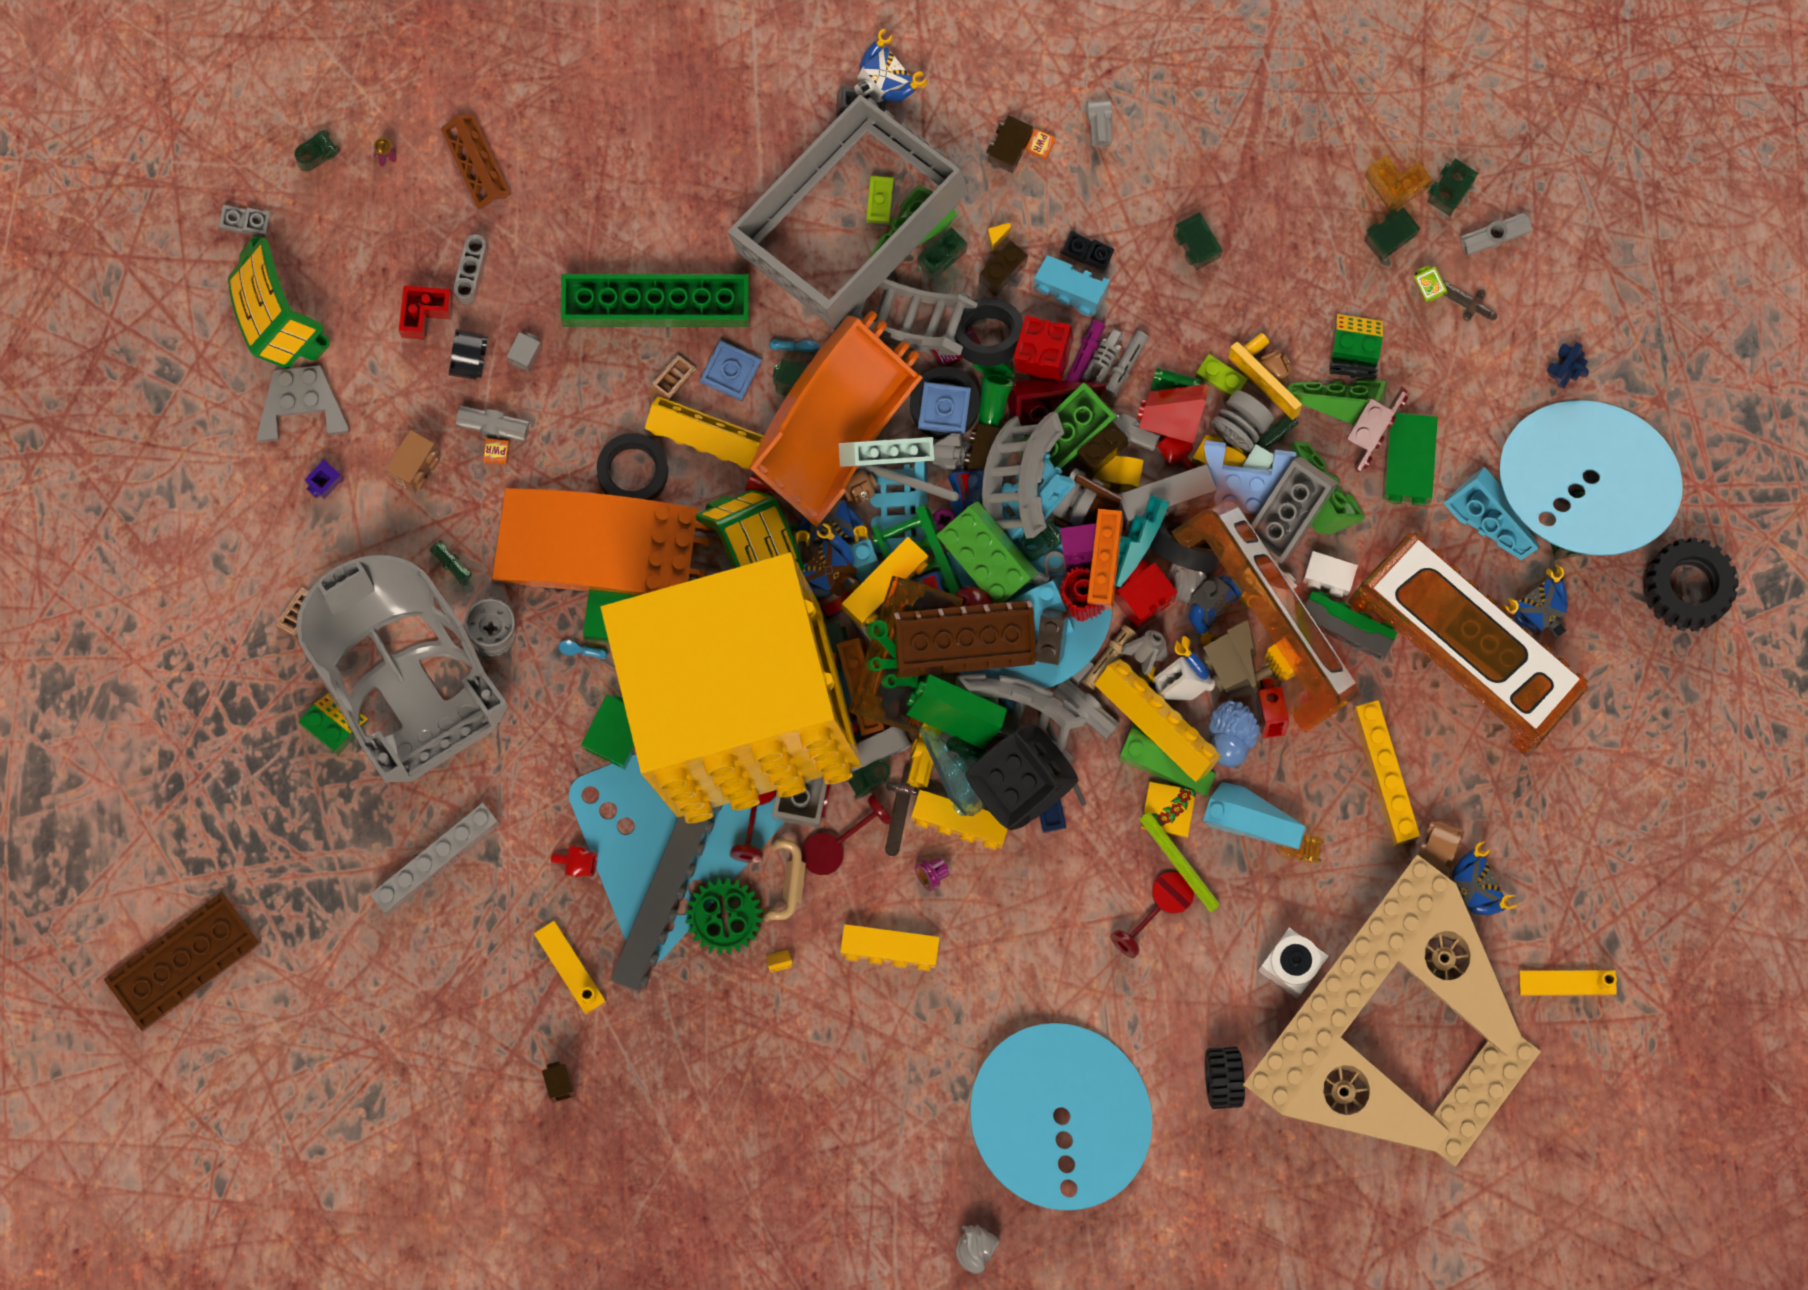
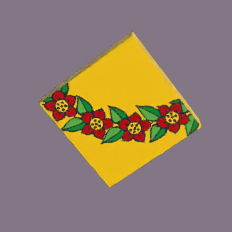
M1149 782L1143 815L1150 812L1166 834L1188 838L1196 790ZM1141 823V829L1146 830V828Z

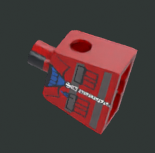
M1263 679L1260 681L1261 690L1258 691L1256 700L1262 739L1285 736L1289 717L1283 689L1281 687L1275 688L1274 679Z

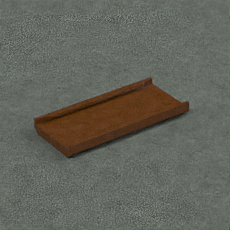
M1030 600L891 612L894 623L897 667L895 677L897 678L1035 665L1034 614L1033 605Z
M221 892L104 978V981L139 1029L145 1031L261 943L225 897L224 893Z

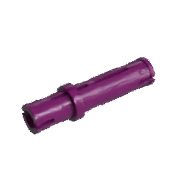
M1097 320L1091 321L1086 336L1080 342L1082 345L1065 380L1066 382H1081L1094 351L1099 347V339L1106 327L1104 323Z

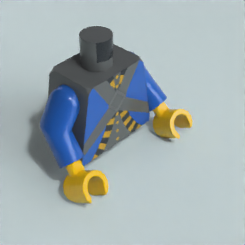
M842 500L837 501L817 527L803 516L798 526L795 543L798 546V542L805 541L806 547H808L809 544L821 545L824 540L829 541L828 538L823 539L817 535V530L823 535L828 534V529L822 525L824 523L830 525L831 533L837 534L845 542H854L855 538V542L858 543V537L865 536L866 540H868L869 536L860 516L851 506H846V502Z
M1556 564L1557 571L1555 574L1549 568L1546 570L1547 575L1553 578L1552 580H1546L1518 602L1507 598L1510 602L1509 608L1503 604L1500 606L1501 610L1507 612L1509 618L1524 631L1539 635L1548 629L1555 639L1567 631L1559 620L1565 616L1568 607L1567 591L1562 578L1564 570Z
M1214 574L1211 575L1191 597L1188 618L1197 633L1202 635L1200 641L1205 646L1210 644L1211 640L1215 641L1219 638L1217 635L1208 632V629L1238 599V596H1240L1241 602L1250 608L1252 606L1249 604V600L1252 597L1259 600L1256 594L1246 590V587L1232 575H1224L1219 578Z
M1481 841L1476 845L1475 849H1472L1460 858L1453 870L1454 878L1451 879L1457 884L1467 910H1470L1473 914L1491 916L1504 911L1505 908H1517L1518 904L1510 906L1508 902L1515 895H1503L1485 857L1481 858V856H1486L1492 851L1491 848L1484 852L1481 849V845L1486 841Z

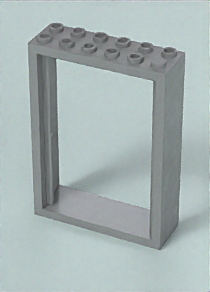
M859 95L727 233L740 256L836 330L846 316H850L968 193L965 184L966 179L962 175V168L955 161H948L939 149H932L928 146V142L922 136L916 137L912 134L911 129L906 124L896 122L890 112L880 110L874 100L871 98L866 99ZM869 132L934 181L939 187L829 300L759 246V243L840 159Z

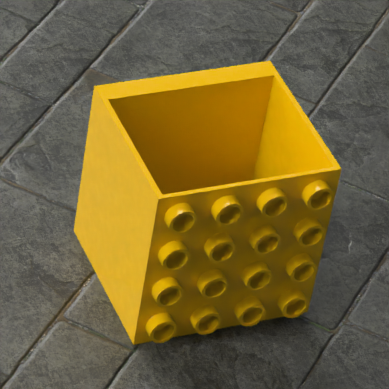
M791 552L600 606L641 774L677 818L684 816L686 823L702 822L714 816L712 808L728 803L731 804L732 810L752 808L760 803L758 795L777 790L779 797L795 796L806 790V781L823 777L825 784L841 783L853 777L852 768L862 766L821 607Z

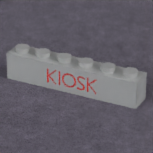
M481 803L372 892L370 896L389 917L499 827V822L487 807Z

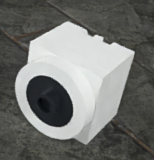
M1289 927L1258 971L1297 999L1326 961L1328 955L1318 949L1309 939L1302 937Z

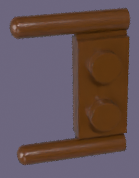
M1077 474L1074 478L1077 484L1098 494L1083 525L1097 523L1098 509H1118L1123 497L1081 474ZM1057 517L1054 520V525L1060 528L1074 527V525L1062 518Z

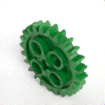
M717 878V885H713L709 880V888L705 889L700 885L701 894L692 893L696 901H688V905L692 907V910H686L685 914L692 918L686 920L685 923L693 925L688 930V933H696L693 941L701 940V949L708 945L710 954L714 949H718L719 956H721L723 950H726L728 955L731 956L733 948L738 953H741L740 945L749 948L747 940L755 941L756 938L752 933H760L761 931L756 924L763 923V919L757 917V915L763 913V910L755 908L760 904V900H752L755 896L754 891L749 894L746 893L748 890L747 884L739 888V880L734 885H731L730 878H727L725 884H722L720 878ZM720 896L724 897L726 914L731 915V917L727 918L728 938L724 936L722 919H717V917L721 916ZM733 897L741 900V905L737 909H731L728 906V901ZM708 901H714L717 904V909L712 913L704 910V905ZM741 921L745 928L742 932H733L731 930L732 923ZM710 925H718L721 928L720 934L710 936L707 933Z

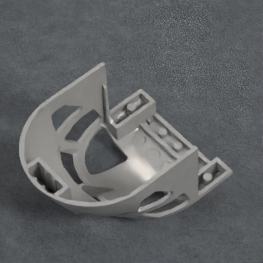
M388 555L360 557L343 563L326 573L313 585L304 598L297 617V636L300 646L329 692L336 707L346 720L356 740L384 782H412L495 730L508 708V704L484 672L463 624L430 578L417 565L405 559ZM434 597L440 604L444 613H442L434 607ZM421 616L438 637V641H428L413 645L391 655L381 640L378 630L402 618ZM442 624L458 636L464 650L453 643ZM366 636H369L383 656V661L364 675L355 685L351 694H349L337 665L347 651ZM430 657H449L464 662L472 670L467 677L461 680L464 688L448 701H444L420 664L421 660ZM374 689L379 690L403 726L401 730L386 737L379 730L371 735H366L359 725L361 708L367 696Z

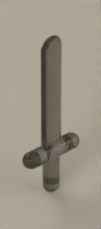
M1442 280L1447 290V294L1444 296L1466 308L1463 314L1464 321H1470L1475 312L1491 321L1496 320L1497 314L1481 304L1486 296L1484 290H1479L1473 298Z
M910 763L904 766L901 783L892 781L886 783L887 790L896 792L891 817L893 821L890 823L885 851L889 856H896L899 853L910 795L918 796L919 790H923L906 783Z

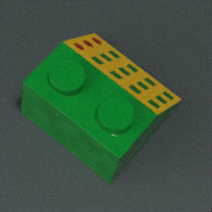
M1337 314L1330 359L1346 362L1357 360L1358 363L1377 364L1380 359L1383 339V321Z
M329 693L315 702L298 722L303 729L338 757L355 737ZM360 713L359 725L362 729L369 719Z

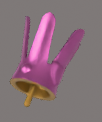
M385 137L378 138L374 142L373 147L375 151L373 156L375 157L378 154L381 166L385 165L386 156L392 162H396V157L392 151L393 149L396 150V147L391 144L389 139Z

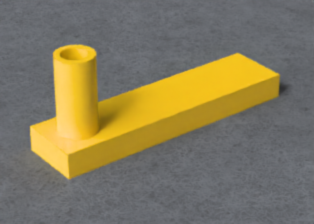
M1260 333L1245 346L1238 342L1230 347L1228 358L1292 420L1299 416L1302 403L1253 357L1269 344L1268 338L1263 333Z
M555 921L534 933L585 1015L606 1002Z
M1616 970L1518 972L1519 996L1617 994Z

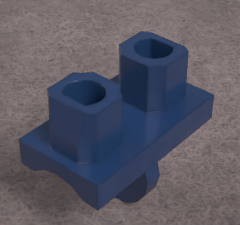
M1576 342L1572 346L1563 343L1559 349L1558 356L1565 360L1564 363L1561 365L1553 361L1547 369L1548 375L1555 379L1558 386L1565 389L1570 379L1577 381L1579 376L1587 377L1589 374V370L1585 367L1588 360L1584 359L1585 353L1582 351V344Z

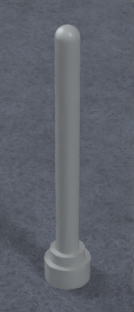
M877 465L858 466L855 470L856 472L862 469L867 475L872 473L951 501L959 499L957 492Z

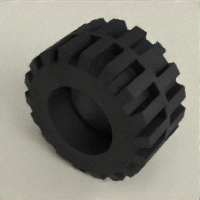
M1237 1046L1208 1048L1205 1053L1206 1090L1208 1102L1212 1109L1239 1108L1244 1104L1245 1087L1242 1086L1245 1082L1241 1052Z

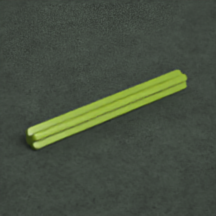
M1147 812L1141 816L1140 822L1209 912L1216 910L1220 906L1219 902L1152 814Z

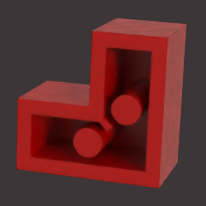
M404 285L399 322L401 338L425 340L427 318L451 320L453 301L451 290Z

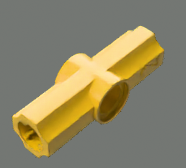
M921 722L918 738L915 739L911 749L910 757L912 761L906 781L910 786L917 788H926L928 786L932 766L935 764L940 751V744L938 742L941 730Z

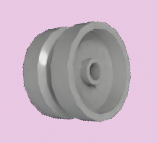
M1074 468L1069 476L1074 481L1077 474L1086 477V473L1078 468ZM1096 478L1091 479L1092 481L1104 487L1105 483H1103L1102 481ZM1075 482L1076 485L1053 510L1052 514L1063 518L1072 507L1073 510L1069 517V523L1074 526H1081L1084 524L1098 494L1087 488H1082L1083 486Z

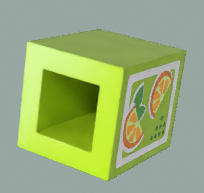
M1428 265L1416 271L1418 275L1414 276V280L1426 304L1447 294L1445 285L1435 266L1430 268Z

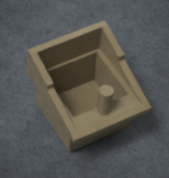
M1246 620L1228 629L1227 634L1203 647L1206 653L1202 657L1209 670H1215L1216 675L1213 678L1220 692L1225 690L1227 695L1251 685L1256 695L1259 691L1258 681L1273 674L1269 665L1257 672L1255 671L1253 656L1256 655L1252 630Z

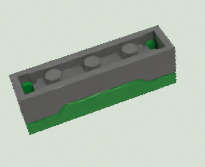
M1312 591L1305 605L1323 633L1382 662L1398 634L1390 624L1385 622L1380 624L1372 620L1373 617L1365 612L1357 613L1351 610L1352 607L1347 603L1332 601L1328 594L1317 591V593ZM1303 609L1298 621L1317 629Z

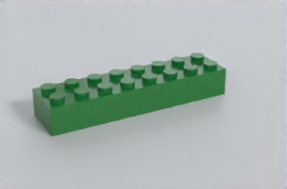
M561 274V323L563 327H749V274Z

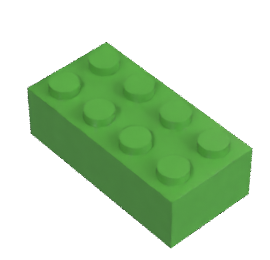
M1086 383L1080 385L1053 411L1058 413L1064 434L1049 452L1051 456L1048 459L1054 468L1058 467L1063 472L1077 458V451L1112 421L1115 422L1119 419ZM1028 435L1022 442L1027 441L1031 435Z
M979 501L968 506L936 535L977 585L989 594L993 603L1007 602L1039 574Z

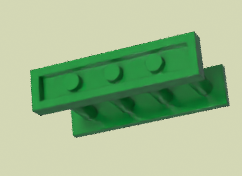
M928 505L915 508L917 514L914 515V518L884 531L881 525L872 527L874 532L871 534L876 546L880 545L885 559L892 553L887 539L914 527H923L926 536L915 544L922 550L932 548L935 558L927 563L928 567L920 575L916 573L910 580L934 570H941L944 577L941 583L944 592H950L951 596H953L962 588L947 549L936 536L939 530ZM908 589L903 592L899 590L901 595L899 601L906 611L916 610L915 604L921 602L919 593L910 596Z

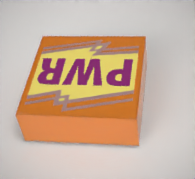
M1035 129L1025 151L1046 160L1056 138Z
M486 438L483 463L507 465L509 441Z

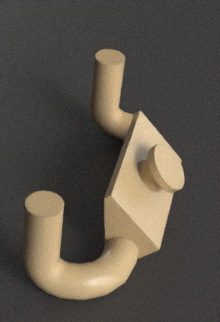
M777 839L770 845L773 851L782 848L788 849L792 853V861L786 862L782 903H787V907L781 911L770 910L764 913L762 918L765 922L785 920L791 917L795 912L797 903H802L806 863L802 862L799 846L787 839Z

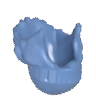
M1224 702L1217 710L1212 711L1211 723L1209 725L1212 736L1211 745L1221 755L1217 763L1225 767H1236L1245 762L1249 750L1256 745L1261 730L1259 725L1256 724L1257 719L1254 718V714L1251 713L1248 706L1243 707L1242 702Z

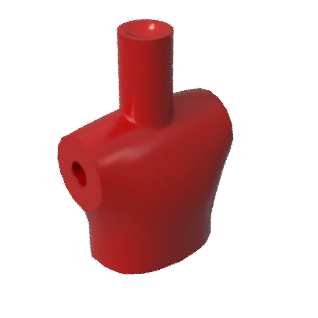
M1166 436L1156 445L1162 453L1163 460L1169 467H1173L1180 462L1187 471L1196 468L1187 457L1193 450L1190 442Z
M570 845L567 855L552 853L551 862L564 864L565 875L593 877L597 865V853L583 847Z

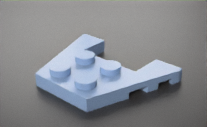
M1205 440L1204 450L1207 465L1217 489L1214 496L1217 510L1231 511L1239 507L1242 513L1258 515L1292 461L1296 459V452L1275 450L1271 471L1223 465L1226 443Z

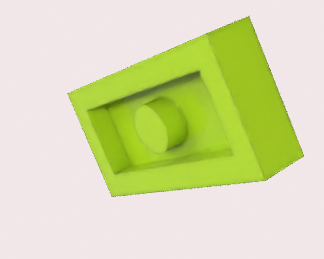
M870 176L866 223L889 225L894 178Z
M1210 354L1196 372V376L1229 397L1234 391H1241L1248 381L1246 377Z

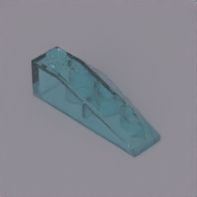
M921 727L919 732L949 799L954 803L953 809L961 816H974L986 808L971 788L965 776L968 771V763L957 755L953 756L951 754L952 748L930 727Z

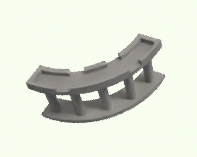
M885 279L878 286V288L887 290L877 321H874L868 328L870 331L881 320L886 322L895 294L912 299L902 329L895 330L886 326L883 333L879 336L882 342L898 346L901 342L906 341L910 344L908 348L910 350L928 353L929 349L939 350V355H961L963 346L956 343L954 337L964 308H976L978 304L970 300L969 295L961 292L957 294L928 292ZM866 300L850 316L859 318L862 321L863 315L861 313ZM920 302L935 305L928 329L923 336L910 332ZM945 306L953 307L954 311L946 334L942 337H935Z
M1057 412L1049 413L1039 424L1021 426L1018 416H1014L1003 426L991 446L984 469L982 502L984 509L1004 532L1007 529L1023 528L1026 538H1034L1047 528L1042 511L1041 497H1037L1038 483L1042 482L1045 453L1050 452L1055 442L1064 434ZM1024 435H1031L1027 441L1020 442L1025 438ZM1024 451L1020 465L1006 467L1012 452ZM1019 475L1018 491L1001 493L1003 476ZM1018 501L1021 518L1004 520L1002 502Z
M986 674L957 676L955 682L957 687L979 697H989V701L998 704L999 698L1017 701L1012 719H1004L1002 728L996 736L1005 738L1017 729L1026 726L1020 724L1025 705H1029L1041 711L1037 727L1046 732L1049 718H1052L1061 726L1057 742L1052 741L1068 762L1073 763L1074 758L1065 750L1070 729L1084 726L1086 718L1066 700L1062 703L1053 697V692L1020 679L1001 675L999 679L986 678Z

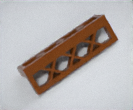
M474 114L457 115L441 128L478 209H483L494 199H506L511 195ZM454 127L458 131L457 140L453 138L450 132ZM462 146L467 150L466 160L461 155ZM472 166L477 171L476 180L470 174ZM481 186L484 187L488 195L483 200L480 196Z
M858 637L836 644L861 735L865 736L889 729L874 671L868 670L866 665L870 657L865 639Z

